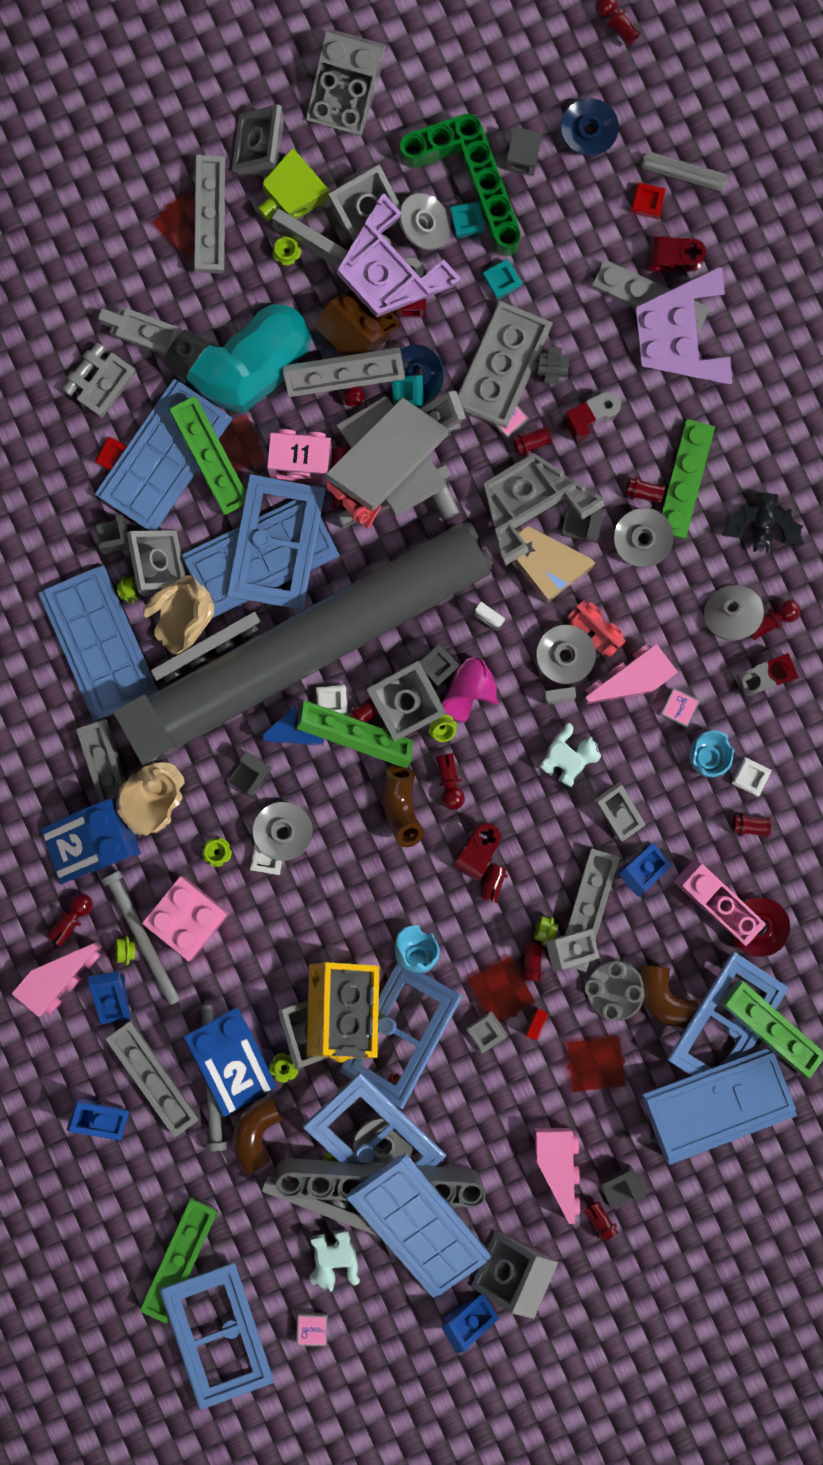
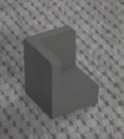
M514 127L505 170L534 176L542 139L541 132Z
M569 503L562 535L596 543L600 534L604 509H599L582 520Z
M117 515L114 521L96 525L100 542L98 543V548L103 555L130 549L127 532H129L123 515Z
M440 644L420 661L424 672L433 682L432 686L436 690L459 668L457 662Z
M245 751L239 760L241 762L229 782L248 796L254 798L273 768Z
M631 1165L598 1180L611 1208H615L632 1199L638 1202L647 1198Z

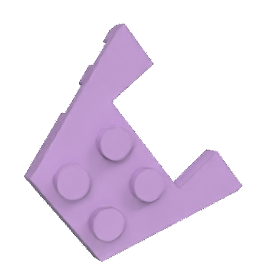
M385 194L379 198L375 208L369 215L364 227L337 271L338 276L376 317L457 286L461 281L458 274L444 259L424 277L420 278L381 235L402 214Z
M717 267L708 273L636 306L641 365L643 367L733 384L730 356L699 360L694 298L725 295L723 267Z

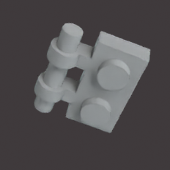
M96 342L90 351L87 350L82 356L84 360L75 372L71 371L66 377L68 381L62 390L72 396L77 388L82 389L83 391L77 398L78 402L100 418H103L137 371L112 352L103 361L100 357L106 349ZM94 366L99 370L88 382L84 378Z

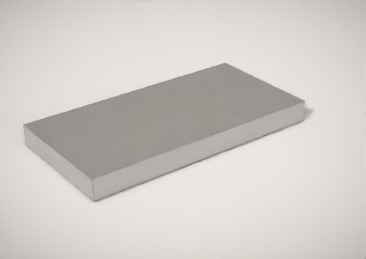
M499 300L458 392L464 413L507 429L553 322Z
M386 396L337 424V429L348 446L352 448L394 406ZM427 456L385 501L397 517L447 487V484L431 459Z
M402 398L326 473V480L373 512L448 436L449 429Z

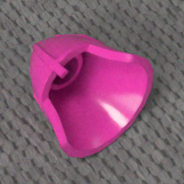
M478 657L465 660L457 668L454 678L450 682L442 705L447 714L451 715L455 721L465 723L468 720L473 700H484L493 705H499L494 676L484 660Z

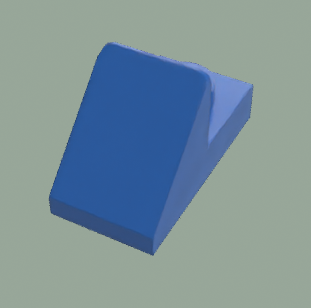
M293 707L263 734L265 742L324 746L323 738L296 730V707Z
M651 843L618 872L626 885L639 897L672 865L657 846Z
M112 972L89 976V988L100 1023L107 1024L130 1020V1008L124 974Z
M89 1098L75 1100L66 1130L68 1132L121 1141L130 1111L120 1107L98 1104Z
M479 1294L444 1317L446 1323L441 1329L458 1354L467 1350L499 1318L486 1296Z

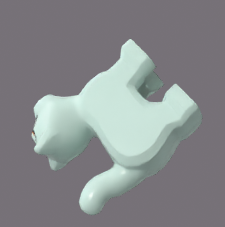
M566 723L564 730L553 739L548 747L546 757L539 766L541 770L551 776L554 772V767L561 768L563 771L558 780L568 787L573 786L575 777L584 769L586 764L597 763L601 757L598 744L592 740L593 737L583 740L576 752L565 743L573 734L574 727L571 723Z
M346 1228L333 1231L334 1237L337 1240L333 1244H328L325 1233L314 1235L310 1238L315 1250L314 1260L316 1264L314 1271L310 1274V1282L321 1290L329 1289L330 1292L333 1291L335 1273L332 1268L347 1267L349 1282L352 1285H357L360 1282L357 1276L358 1262L356 1252L350 1242L349 1230Z

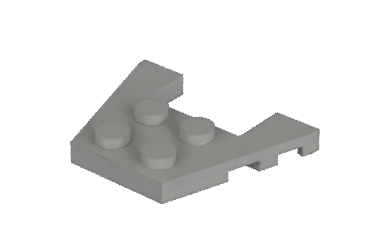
M535 453L484 482L505 565L529 552L526 543L515 528L560 501L567 499L582 520L605 506L604 500L600 495L592 494L585 489L583 484L578 481H572L563 475L561 470Z

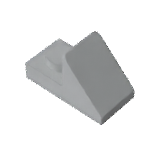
M457 391L447 392L420 408L421 411L448 428L449 432L460 429V422L466 419Z
M620 782L595 799V807L604 815L621 842L646 825Z
M593 929L552 938L546 942L553 972L600 958Z

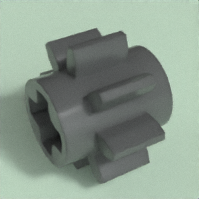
M548 346L547 354H539L537 375L545 377L544 383L558 385L560 377L567 378L569 356L562 355V348Z

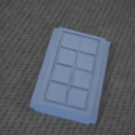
M173 379L95 493L101 500L147 531H157L199 469L169 409L196 395L218 439H220L233 420L227 413L176 379Z
M293 500L260 516L256 531L265 530L273 539L299 543L306 501ZM321 517L311 571L340 557ZM240 527L182 554L191 575L211 594L214 603V615L212 618L248 602V600L227 597ZM254 544L247 583L277 588L291 581L298 549L272 544L265 548H258Z
M104 565L39 593L94 723L113 716V711L144 694L150 696L158 691Z
M770 1047L642 1095L645 1109L668 1165L797 1116L795 1105L776 1056Z
M406 1153L402 1156L399 1155L354 1187L346 1195L350 1203L433 1298L447 1291L491 1258L489 1251Z

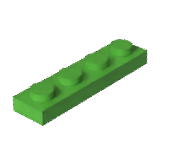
M196 395L170 408L169 412L223 515L225 516L244 506L246 491Z
M686 419L661 512L672 527L673 538L684 541L687 537L715 426Z
M305 700L299 708L296 728L298 730L403 768H407L411 763L412 739L403 737L394 741L390 732Z
M736 981L721 1005L803 1077L810 1079L823 1061V1051L744 981Z
M191 1197L140 1312L166 1324L168 1323L169 1317L159 1289L188 1279L219 1211L218 1209Z

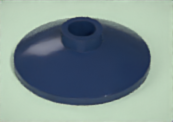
M585 98L574 102L567 108L561 121V134L564 142L571 150L584 156H596L609 150L615 143L619 132V121L615 111L604 101L595 98ZM590 127L594 130V133L587 135L584 129Z
M414 344L401 349L405 375H419L420 369L424 370L423 399L424 403L429 402L439 394L443 387L445 374L442 361L435 351L425 345Z

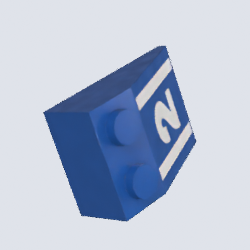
M117 798L108 799L82 809L41 828L60 885L141 854L134 832L128 828V824L123 822L116 811Z
M238 1007L232 1008L181 1037L223 1117L276 1088V1084L254 1037Z

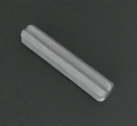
M649 151L645 153L642 162L643 169L718 191L724 189L727 181V175Z

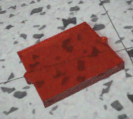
M187 190L173 204L169 203L167 205V209L153 221V225L189 260L194 255L195 197Z
M248 415L231 421L219 438L235 472L265 460L258 443L259 435L254 433Z
M511 956L493 966L487 965L486 970L468 979L485 1013L487 1014L492 1011L499 1022L510 1016L516 1017L517 1012L535 1003Z
M619 1036L567 1042L570 1063L567 1065V1068L571 1071L573 1092L625 1086L623 1071L625 1059L622 1058Z

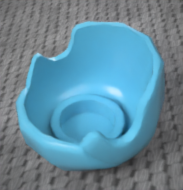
M711 730L700 734L691 743L689 759L698 774L713 778L725 774L732 766L735 750L731 747L727 734Z
M413 925L403 928L397 934L394 954L396 961L401 967L418 974L425 973L436 965L439 960L440 947L432 933L426 934L421 931L420 926Z

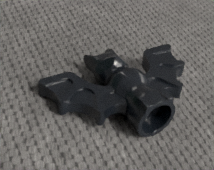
M764 492L756 493L755 507H749L746 503H742L737 514L726 517L727 526L721 534L724 537L740 538L743 536L746 526L753 522L756 527L753 535V552H756L758 547H765L766 553H770L771 541L773 540L772 528L775 525L779 527L785 544L798 546L804 544L801 537L803 525L794 521L791 513L792 509L778 510L779 495Z

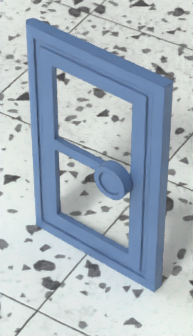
M250 474L227 597L303 610L326 488ZM263 494L306 501L299 543L273 539L265 530L256 531ZM254 544L258 548H265L272 544L298 549L290 591L247 583Z
M732 951L667 1058L669 1062L692 1076L712 1069L688 1054L710 1016L726 1025V1032L734 1038L739 1037L723 1064L748 1056L758 1040V1037L738 1019H731L729 1021L714 1011L736 973L766 992L763 999L775 1010L789 987L734 951Z
M397 962L379 996L378 1032L386 1036L394 1033L416 1046L411 1059L397 1085L392 1084L362 1066L361 1064L364 1059H348L343 1063L339 1072L351 1079L361 1072L394 1105L403 1109L463 996L423 973L417 974L404 969ZM405 983L440 1002L420 1041L396 1028V1022L392 1018L387 1017Z
M361 1072L303 1125V1128L339 1162L368 1163L374 1158L373 1148L393 1129L400 1133L423 1155L414 1163L416 1166L435 1167L446 1157V1154ZM361 1096L389 1124L368 1144L359 1145L355 1153L328 1126Z
M235 1262L159 1289L199 1410L274 1383ZM224 1284L236 1320L228 1319L223 1323L222 1330L194 1340L181 1299ZM241 1333L253 1371L210 1387L197 1346L224 1336L233 1339Z

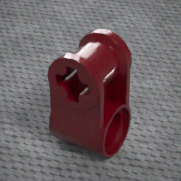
M653 237L650 239L649 270L655 272H695L703 264L706 256V247L702 241L695 238ZM688 251H694L695 260H690Z
M490 823L478 825L467 844L464 845L453 867L479 882L500 843L501 833L499 829ZM490 828L493 830L491 835L495 839L493 842L487 841L484 845L481 843L482 837L479 834L481 831L487 832Z

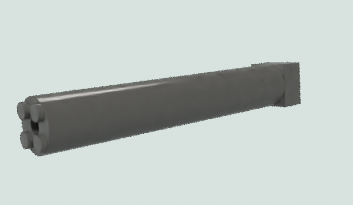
M462 522L154 694L150 696L144 694L113 711L142 765L148 766L165 760L181 751L180 747L489 576L493 561L485 548L480 550L476 539L479 537L472 524L464 525Z

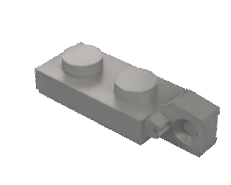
M102 308L98 317L99 323L111 328L110 334L116 336V338L164 356L172 342L182 332L179 327L125 308V310L119 308L117 314Z

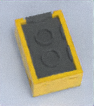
M328 962L309 965L308 1057H329L337 1062H345L352 1058H377L379 966Z

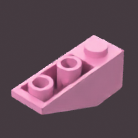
M646 644L633 654L636 660L628 666L622 662L611 670L609 674L612 678L604 684L598 680L585 691L588 693V696L583 701L586 704L651 693L677 674L678 671L657 644L652 648H649Z
M693 860L673 881L697 905L745 946L766 925L764 921L700 862Z
M93 943L31 970L13 991L12 995L38 1017L44 1016L46 1013L49 1015L53 1014L62 1003L58 998L65 990L71 992L82 979L78 976L85 966L90 969L100 958L101 955L98 951L102 946L99 943Z
M535 1128V1159L568 1223L575 1224V1215H580V1197H574V1185L579 1184L580 1181L579 1166H574L573 1154L579 1153L578 1135L573 1136L571 1128Z

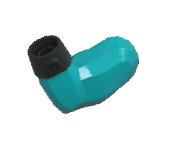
M269 305L260 310L245 329L236 333L226 343L225 347H214V343L187 329L183 330L170 345L164 357L163 365L185 384H190L209 401L224 409L245 413L282 383L285 379L283 374L284 365L296 364L305 356L310 348L311 334L306 321L296 309L287 305Z

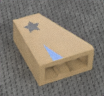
M529 526L522 531L519 527L515 529L526 543L529 552L513 562L546 604L595 565L591 558Z

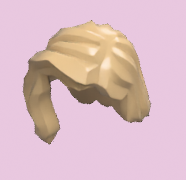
M193 575L184 576L172 584L164 586L143 607V614L146 618L160 609V620L155 628L154 636L174 655L191 648L214 615V603L210 592L203 585H200Z
M153 763L143 767L137 773L132 774L128 781L123 782L119 789L115 808L119 817H121L124 823L128 824V828L132 832L147 836L150 833L159 832L167 824H170L171 812L179 805L183 798L179 791L185 783L182 774L171 763Z

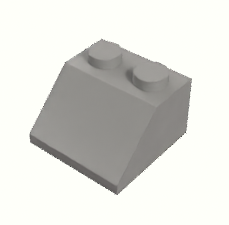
M495 1231L487 1248L491 1258L479 1267L471 1287L510 1313L534 1319L559 1262L538 1249Z

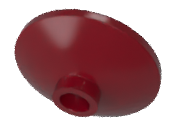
M758 897L745 901L744 903L766 923L767 929L765 933L757 934L747 946L743 945L731 934L734 943L741 951L754 957H767L777 953L785 946L790 936L791 925L787 912L780 904L768 898Z

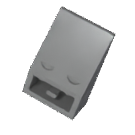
M333 29L326 31L306 120L362 136L380 77L387 45Z

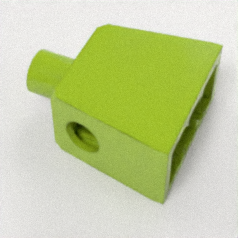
M293 148L262 183L264 193L268 199L261 203L257 209L267 221L272 219L278 209L297 220L330 200L328 196L329 189Z

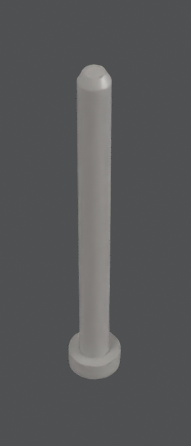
M117 871L103 878L101 882L104 887L109 885L167 1002L173 1005L179 1001V997L119 880L123 876L120 871Z
M203 1005L201 1008L202 1025L214 1019L211 1005ZM206 1085L210 1142L206 1143V1151L227 1150V1141H222L220 1109Z

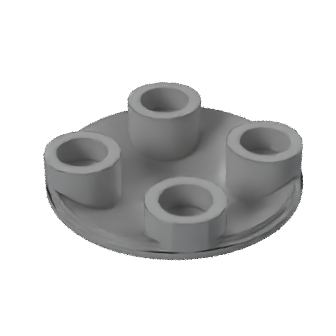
M609 961L599 965L585 984V992L591 1007L598 1015L608 1021H621L632 1017L638 1012L644 1001V984L641 975L633 966L622 961Z

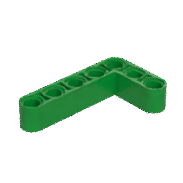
M463 114L406 134L400 142V159L409 168H418L460 153L477 202L479 201L481 213L494 249L502 256H511L516 253L521 238L520 228L479 118L473 114ZM469 127L472 128L475 131V133L473 135L466 136L461 133V130L463 128ZM437 137H444L448 142L444 145H437L433 140ZM415 146L420 149V152L411 155L406 152V149ZM474 154H480L485 160L476 163L470 157ZM483 181H491L495 187L486 190L480 184ZM501 208L505 214L501 217H495L490 213V210ZM508 234L515 241L511 244H505L499 238L502 235Z

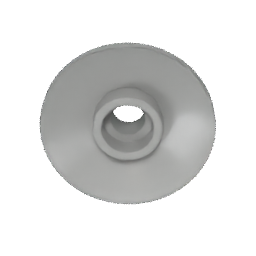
M424 193L412 194L403 201L400 207L402 214L399 222L408 240L424 250H435L443 246L449 239L451 232L450 218L444 206L436 198Z
M639 508L628 512L620 519L614 532V544L620 557L627 563L636 567H651L660 563L669 554L673 545V530L669 521L660 512L649 508ZM641 534L649 535L650 540L647 544L639 542L638 539Z
M730 585L717 590L710 596L704 609V618L709 630L717 637L729 641L742 640L754 634L760 627L764 617V608L760 597L753 590L740 585ZM733 605L739 607L738 610L735 612H730L728 610V608Z
M572 625L556 626L547 631L539 641L536 651L537 663L542 673L550 680L560 684L576 683L585 678L592 670L596 659L595 646L590 636L584 630ZM561 651H568L571 655L570 660L563 661L560 658Z
M277 802L270 804L257 815L254 821L253 838L255 844L265 856L273 860L288 861L299 857L306 851L312 839L313 829L309 816L302 808L292 803ZM284 829L288 832V836L283 839L279 838L277 832Z
M383 1117L375 1118L365 1123L355 1135L353 1151L356 1153L359 1145L368 1144L389 1123ZM393 1129L384 1137L386 1142L383 1145L377 1144L373 1148L374 1158L368 1163L388 1164L399 1155L402 1156L405 1153L410 1158L413 1146Z

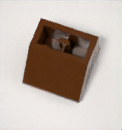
M349 290L331 300L313 326L344 356L377 351L401 327V324L395 319L392 312L376 317L352 290Z

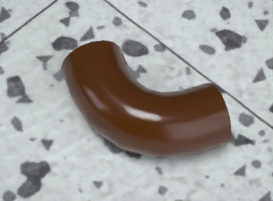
M393 765L389 766L385 772L383 784L384 814L387 825L397 843L402 847L408 848L418 844L424 835V829L418 821L413 807L412 794L415 772L408 767L403 768Z
M640 965L639 974L643 980L645 993L643 1003L648 1012L664 1025L685 1030L698 1009V1002L680 999L671 993L669 989V967Z
M270 1093L257 1099L242 1111L234 1126L232 1147L244 1176L261 1169L271 1161L263 1147V1134L269 1127L282 1121L283 1117Z

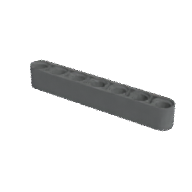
M288 1158L280 1161L276 1166V1186L279 1194L288 1198L349 1201L346 1195L354 1187L387 1164ZM417 1166L434 1187L439 1184H445V1187L436 1190L451 1207L472 1208L479 1206L484 1201L485 1189L481 1176L477 1171L467 1168ZM286 1176H295L292 1180L283 1179ZM318 1177L326 1178L322 1182L314 1181ZM348 1179L356 1180L350 1184L344 1183ZM468 1186H476L472 1190H464Z

